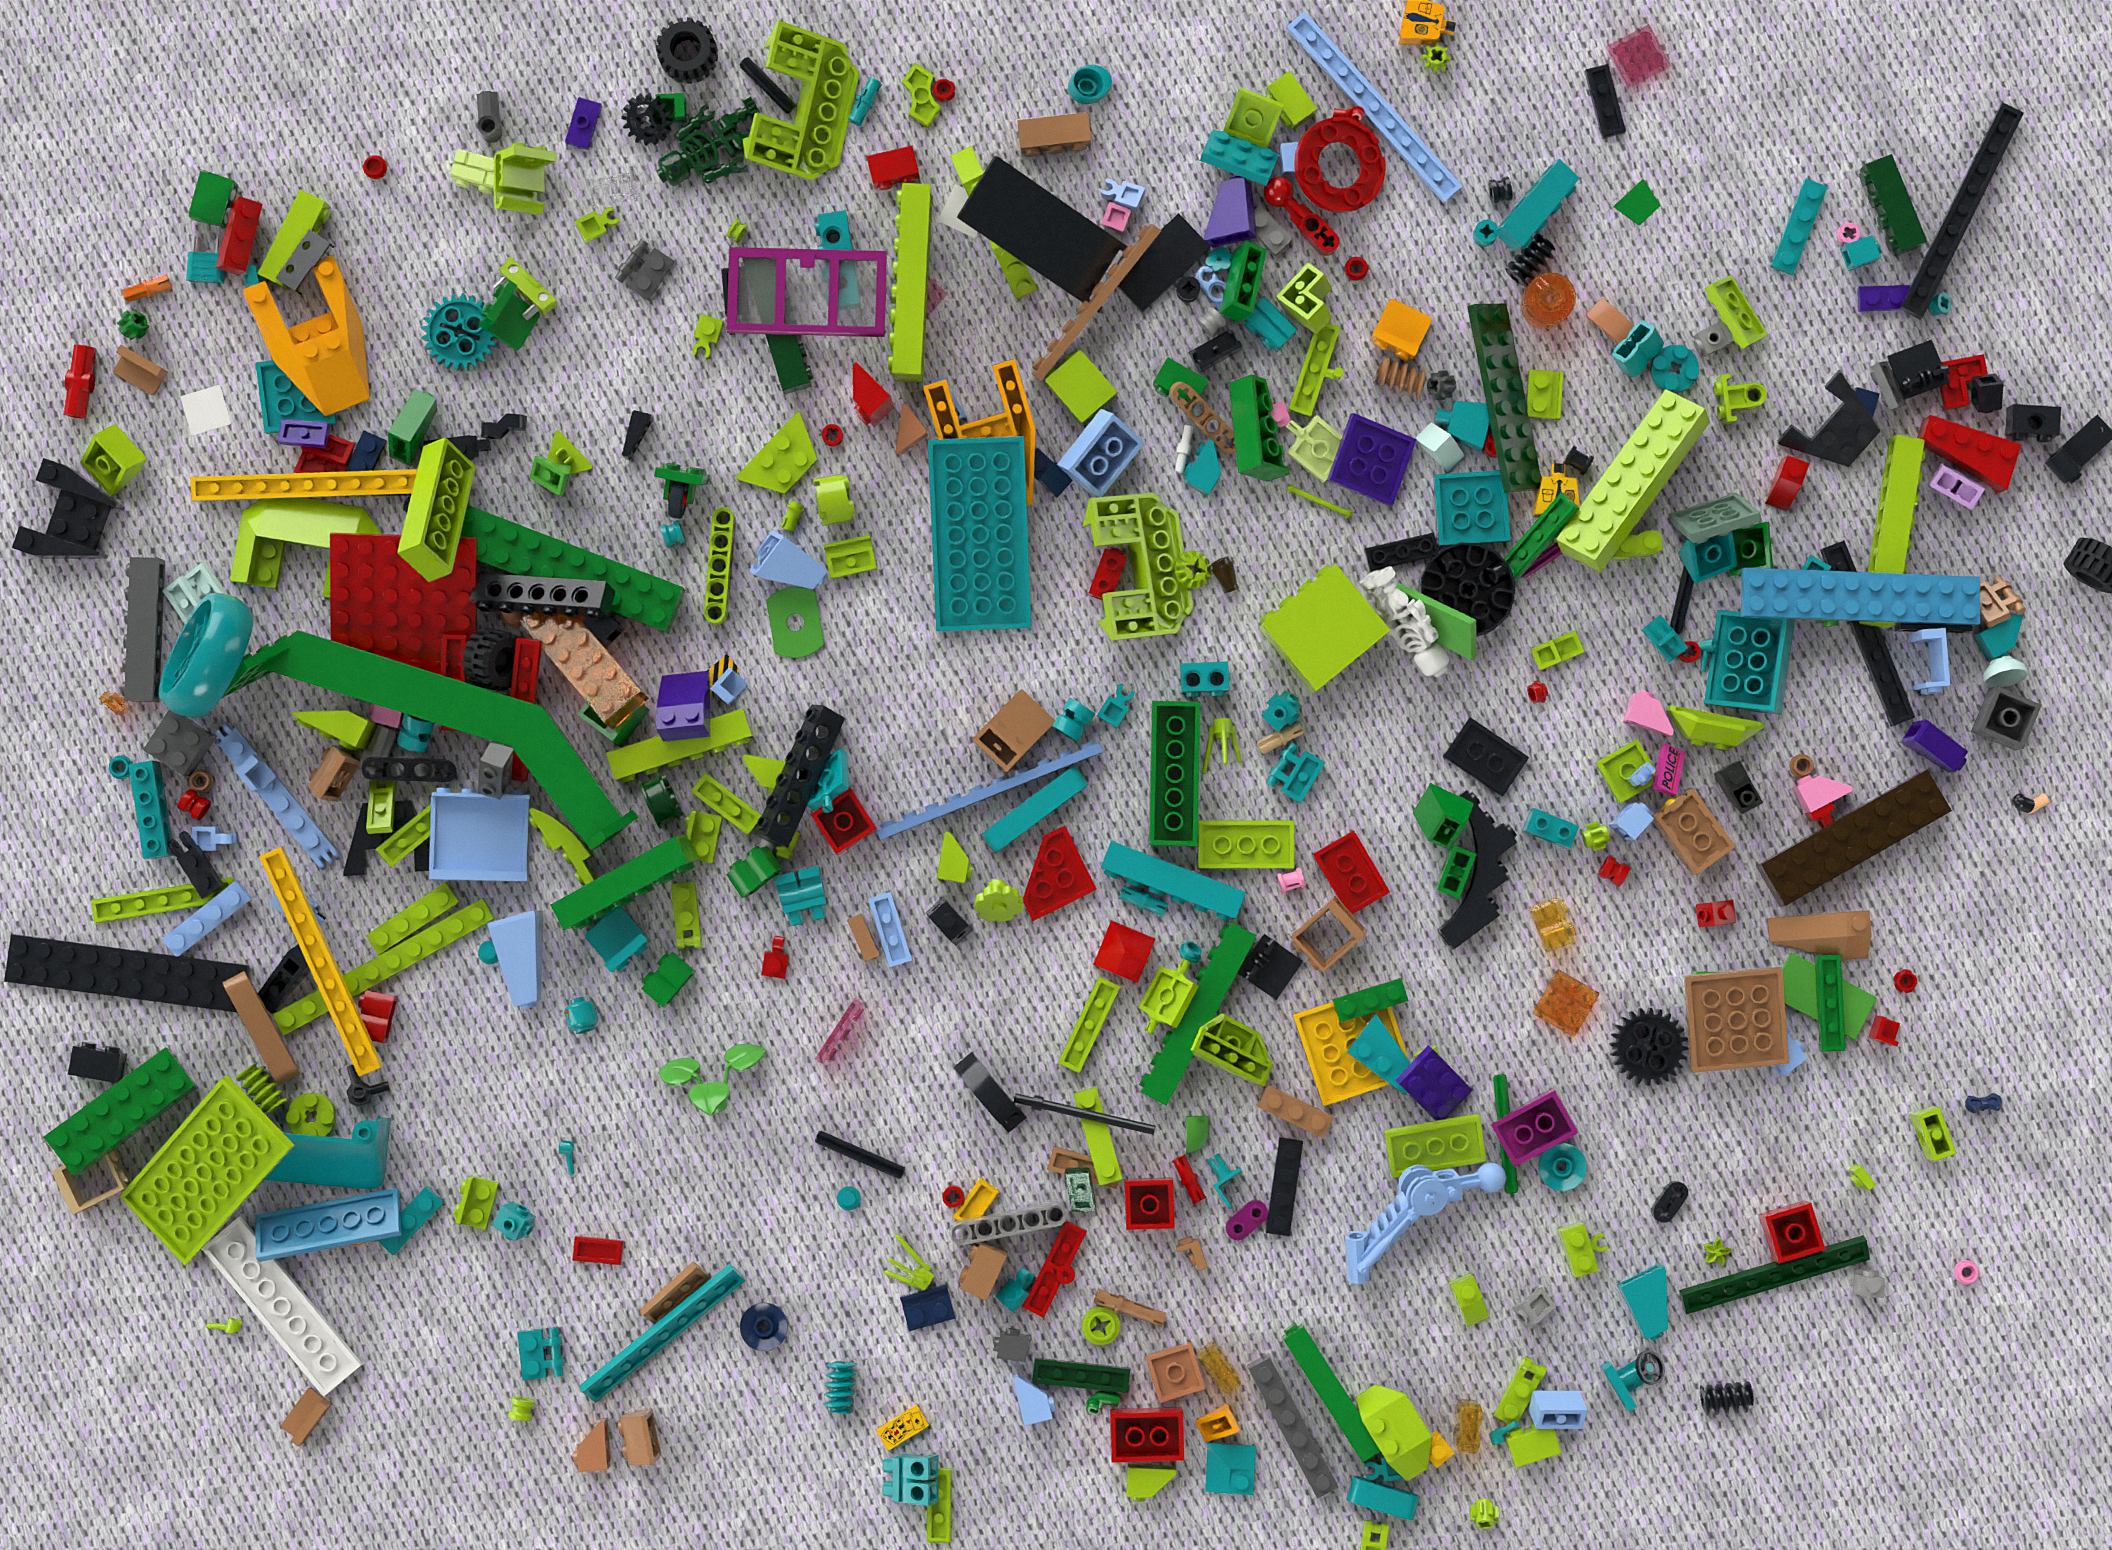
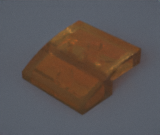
M1557 969L1547 984L1545 992L1534 1007L1532 1014L1575 1037L1597 1000L1599 992Z

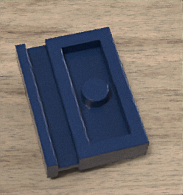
M947 1284L900 1297L909 1331L956 1319Z

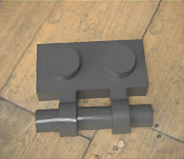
M640 239L636 246L633 245L631 248V254L626 262L621 263L619 266V272L615 279L623 283L627 276L633 280L628 286L629 289L649 301L675 261L656 248L652 250L650 255L646 254L644 250L649 244ZM638 259L643 260L644 263L638 272L632 270Z
M1883 361L1871 366V378L1881 389L1883 404L1889 407L1890 410L1906 405L1888 362Z

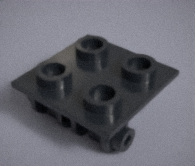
M1932 339L1887 356L1904 400L1950 383L1947 377L1950 374V370L1947 365H1942Z
M1264 934L1237 973L1277 1000L1303 963V960Z

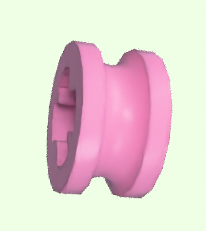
M1846 223L1837 231V239L1844 246L1857 241L1860 237V229L1854 223ZM1844 229H1846L1847 231H1853L1854 234L1851 236L1853 237L1852 240L1850 237L1845 238L1843 236V234L1846 232L1844 231Z

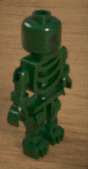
M751 96L743 101L744 108L741 109L739 107L736 109V113L725 114L718 119L722 130H720L715 120L711 121L716 115L715 111L711 115H704V111L709 109V104L703 105L695 118L691 117L687 125L682 126L676 131V138L681 141L679 146L682 153L674 150L658 160L659 169L656 170V173L663 183L667 181L671 186H676L691 176V169L694 170L697 176L702 175L705 183H712L717 178L723 176L727 178L731 173L745 172L748 169L747 165L741 168L737 166L739 161H744V156L734 158L735 152L730 145H733L738 152L744 151L743 139L749 137L751 128L748 129L749 132L743 134L741 132L736 133L735 130L741 120L742 122L746 121L748 116L753 119L755 113H760ZM711 121V127L717 137L712 140L706 133L699 131L701 124ZM731 133L732 136L726 139L725 136ZM698 139L706 141L707 144L702 145ZM690 144L696 146L697 149L695 150ZM723 145L731 159H734L727 165L724 163L720 164V167L717 168L719 166L717 148ZM714 151V160L710 163L708 154ZM704 157L706 163L702 166L700 159Z

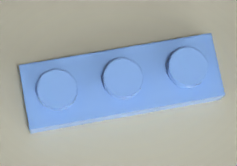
M888 892L869 898L870 908L889 967L911 961L912 957L892 893Z

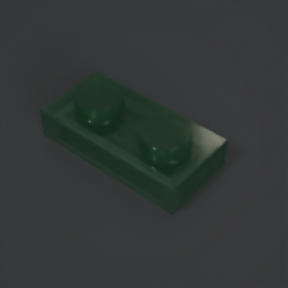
M1090 1167L1066 1168L1065 1179L1072 1212L1095 1211L1097 1204Z

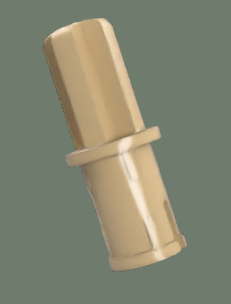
M1295 721L1291 726L1288 725L1279 732L1275 730V733L1259 740L1257 747L1262 754H1265L1281 745L1286 746L1287 742L1300 735H1304V731L1301 730L1300 723Z

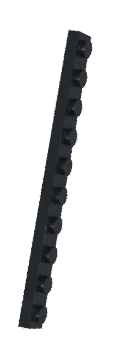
M2004 102L1999 106L1899 310L1919 320L1923 318L2024 112Z

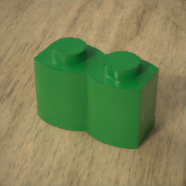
M768 846L752 848L747 852L748 857L744 861L740 859L730 866L731 871L726 876L741 898L752 895L783 870Z
M674 952L670 955L664 954L657 963L660 966L655 973L650 971L642 980L644 986L641 989L663 1008L672 1001L696 972Z

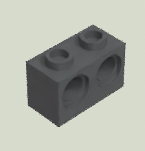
M494 741L490 742L480 759L478 793L499 800L502 798L512 778L513 748Z

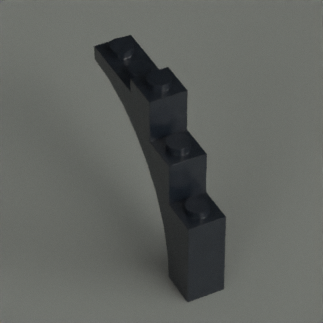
M1467 790L1458 796L1474 803L1468 818L1473 832L1476 853L1474 870L1470 886L1462 903L1452 917L1437 930L1453 950L1500 916L1497 911L1500 909L1498 904L1492 897L1488 899L1486 895L1509 879L1506 875L1508 873L1507 868L1501 861L1496 862L1495 859L1517 843L1515 839L1517 834L1509 824L1505 826L1504 823L1494 827L1492 824L1495 821L1487 811L1483 812L1478 806L1481 803L1473 792L1469 793Z

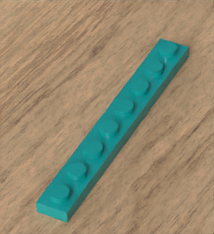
M729 1263L579 1386L582 1393L595 1403L744 1283L743 1275Z

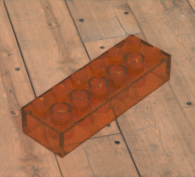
M543 613L525 614L518 621L533 639L542 641L541 648L600 719L612 730L649 699L606 646L581 622L583 619L580 616L570 618L561 614H556L553 617Z

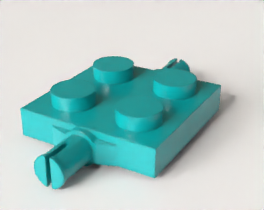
M840 748L829 755L807 805L811 810L815 811L823 805L822 810L824 812H831L833 810V798L849 788L848 754Z

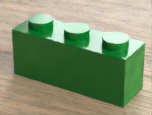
M1246 241L1234 250L1219 314L1241 322L1253 313L1267 249Z

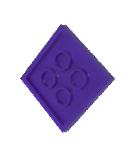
M1351 413L1327 481L1387 506H1393L1417 439L1358 414Z

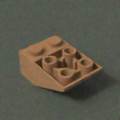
M1021 689L975 735L972 741L1008 773L1052 727L1055 719Z

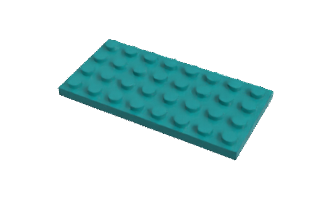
M1024 436L929 439L928 459L936 631L1031 628Z

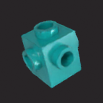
M1284 690L1280 696L1275 693L1266 702L1269 707L1261 715L1279 732L1286 723L1291 726L1300 715L1297 712L1302 705L1294 694Z
M512 1201L501 1206L492 1226L502 1232L506 1239L516 1241L529 1236L534 1228L532 1223L536 1216L530 1213L529 1208Z

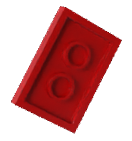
M1354 830L1312 854L1335 895L1352 914L1390 893Z

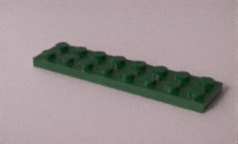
M1472 304L1467 306L1504 493L1539 490L1542 476L1527 412L1528 407L1507 304Z

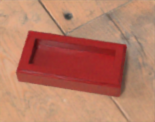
M575 1236L572 1260L621 1265L624 1240Z

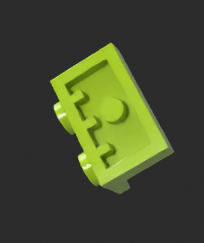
M692 810L685 820L687 836L700 858L699 861L714 863L723 817Z
M473 1175L469 1176L467 1180H463L460 1188V1194H463L461 1203L456 1204L453 1217H456L455 1224H464L486 1230L500 1183Z

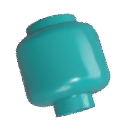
M584 997L570 1000L571 1005L564 1009L568 1028L571 1031H575L576 1034L594 1030V1026L599 1021L594 1002L584 1000Z

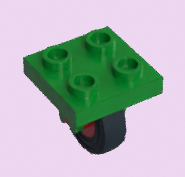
M663 463V466L655 468L654 477L665 479L663 499L668 500L669 517L681 519L686 506L693 504L696 486L707 485L710 475L704 474V469L690 467L686 468V470H681V465Z

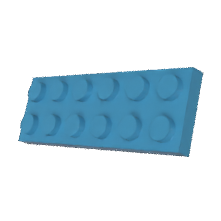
M398 1188L255 1215L256 1259L258 1262L402 1235L400 1192Z

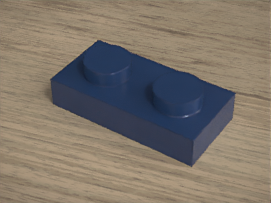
M363 430L345 472L374 471L387 440Z

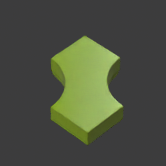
M914 63L902 81V84L907 87L912 96V106L908 115L929 129L941 111V107L934 101L931 94V85L935 76L917 63Z

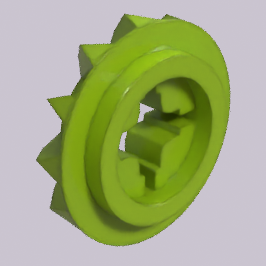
M1188 551L1177 559L1175 565L1176 577L1187 588H1200L1207 584L1212 575V565L1207 560V556L1201 554L1200 551ZM1196 562V568L1201 572L1195 573L1193 576V571L1187 566H1193Z
M1103 1306L1091 1308L1082 1320V1331L1086 1339L1091 1343L1106 1345L1114 1341L1118 1336L1120 1321L1112 1309ZM1096 1316L1102 1322L1110 1320L1105 1325L1106 1335L1100 1329L1092 1331L1097 1325Z

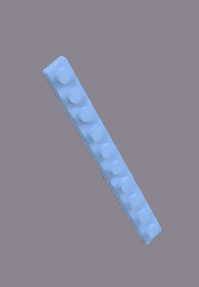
M1305 11L1287 26L1286 30L1355 106L1358 105L1364 109L1365 117L1443 203L1462 188L1459 181Z

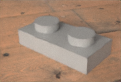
M1259 205L1254 210L1257 238L1276 256L1293 238Z

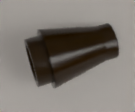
M1229 556L1211 563L1213 568L1211 571L1224 588L1225 593L1239 588L1233 561H1230Z

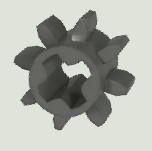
M1447 370L1431 373V378L1427 382L1429 395H1435L1436 400H1445V398L1453 397L1452 393L1456 389L1454 375L1448 376Z

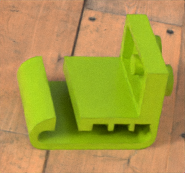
M512 143L511 147L496 152L494 156V207L496 209L540 215L544 210L545 203L538 202V193L545 192V166L557 162V152L547 151V147L543 146L529 148L526 147L525 143Z

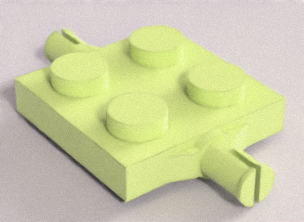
M1317 415L1304 428H1301L1291 420L1286 428L1295 434L1296 438L1286 454L1324 483L1328 478L1342 435Z

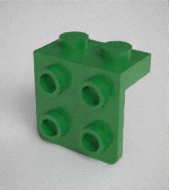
M509 280L504 285L499 284L492 294L494 299L491 304L488 302L481 312L483 317L478 325L512 349L519 350L540 318V313L537 311L529 320L523 318L522 314L530 305L513 294L517 284Z

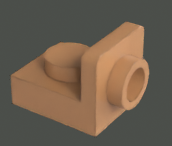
M1192 1236L1180 1239L1179 1244L1175 1245L1177 1253L1191 1248L1192 1252H1189L1188 1256L1192 1267L1197 1265L1198 1271L1207 1269V1263L1199 1239H1193Z

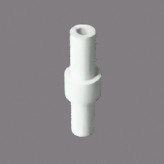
M1184 425L1181 443H1178L1176 453L1178 457L1174 471L1176 473L1183 474L1187 456H1190L1192 446L1190 442L1194 427Z

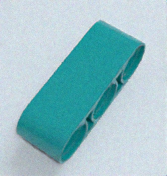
M1353 1476L1346 1500L1403 1519L1414 1520L1420 1496L1383 1483L1367 1480L1363 1477Z

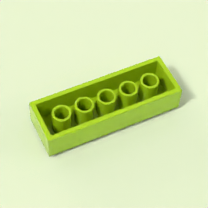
M446 437L423 446L397 552L428 582L452 573L476 468Z

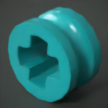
M1947 293L1934 294L1929 304V310L1933 315L1946 314L1951 310V299Z

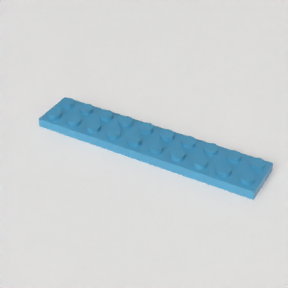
M1743 568L1741 569V617L1979 625L1980 577Z

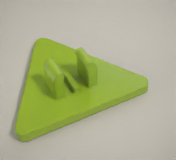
M559 430L555 431L547 459L557 465H571L570 475L591 470L593 465Z

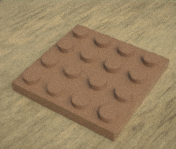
M1781 967L1684 976L1691 1072L1789 1064L1783 971Z

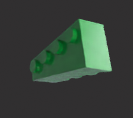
M1251 374L1230 382L1229 396L1232 406L1238 473L1266 482L1289 475V468L1284 466L1282 455H1285L1283 445H1278L1275 433L1279 431L1278 424L1270 413L1273 410V405L1266 379Z

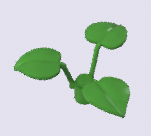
M738 1044L727 1050L724 1060L728 1064L725 1067L723 1082L716 1081L703 1084L696 1073L700 1069V1064L692 1058L672 1060L662 1066L658 1074L664 1083L671 1086L684 1085L692 1078L696 1079L698 1084L689 1091V1098L699 1110L712 1116L714 1113L722 1112L727 1107L726 1099L730 1094V1089L727 1085L730 1069L733 1067L736 1071H743L753 1067L765 1056L766 1049L753 1044Z

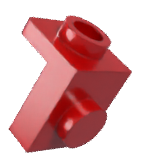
M1733 899L1696 904L1698 926L1700 928L1736 923Z

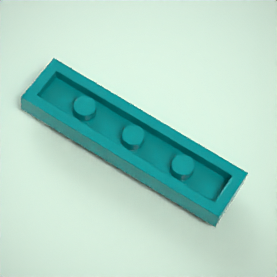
M1807 178L1804 179L1771 262V268L1791 276L1794 274L1828 188L1827 186Z

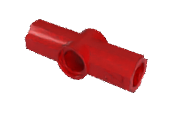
M80 344L74 345L71 368L66 372L64 382L65 389L67 390L63 414L65 416L86 419L89 396L93 393L95 387L93 369L97 349L94 347Z

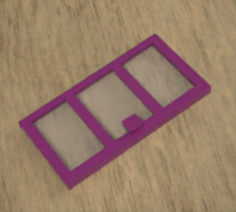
M729 247L727 333L885 337L887 251Z

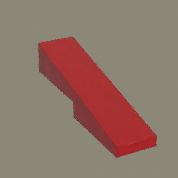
M442 634L441 675L466 683L467 676L463 673L464 666H462L464 656L462 654L466 649L467 635ZM441 725L442 731H459Z

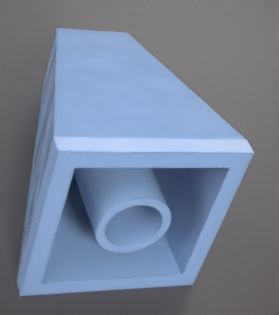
M536 910L487 923L513 1007L521 1006V1010L535 1007V1001L541 1000L543 913Z

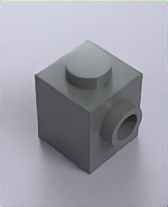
M1006 1328V1332L1001 1331L1000 1337H995L993 1351L998 1352L997 1358L1026 1362L1029 1335L1020 1334V1330L1014 1328Z

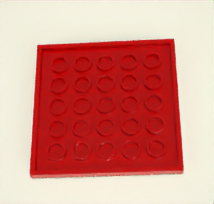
M331 532V640L441 675L442 634L467 635V641H470V636L476 634L477 606L476 603L470 600L472 588L476 586L477 537H460L452 573L428 582L397 553L401 535Z

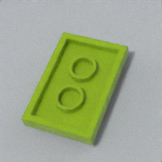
M1732 275L1704 288L1707 292L1708 300L1711 304L1715 305L1720 313L1721 321L1728 326L1734 342L1741 349L1769 335Z

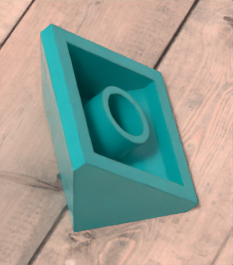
M1732 532L1725 536L1716 535L1710 537L1708 541L1703 543H1692L1687 539L1678 552L1695 583L1738 567Z

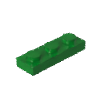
M1402 978L1332 999L1339 1022L1409 1001Z

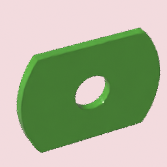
M788 587L777 591L766 600L774 652L776 654L789 658H801L813 654L824 645L816 592L803 587ZM792 614H799L804 619V625L798 631H792L787 627V618Z

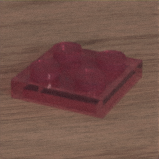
M1649 24L1606 47L1627 89L1661 73L1671 66Z

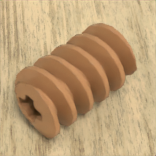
M1386 356L1378 367L1373 384L1379 378L1381 387L1389 382V390H1392L1397 385L1398 393L1401 394L1404 389H1407V397H1410L1416 392V400H1418L1426 380L1425 371L1421 370L1416 375V367H1412L1407 372V364L1404 363L1398 368L1399 362L1395 360L1390 365V357Z

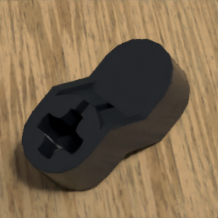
M506 413L498 423L483 422L481 423L480 437L501 440L510 430L526 431L527 416Z

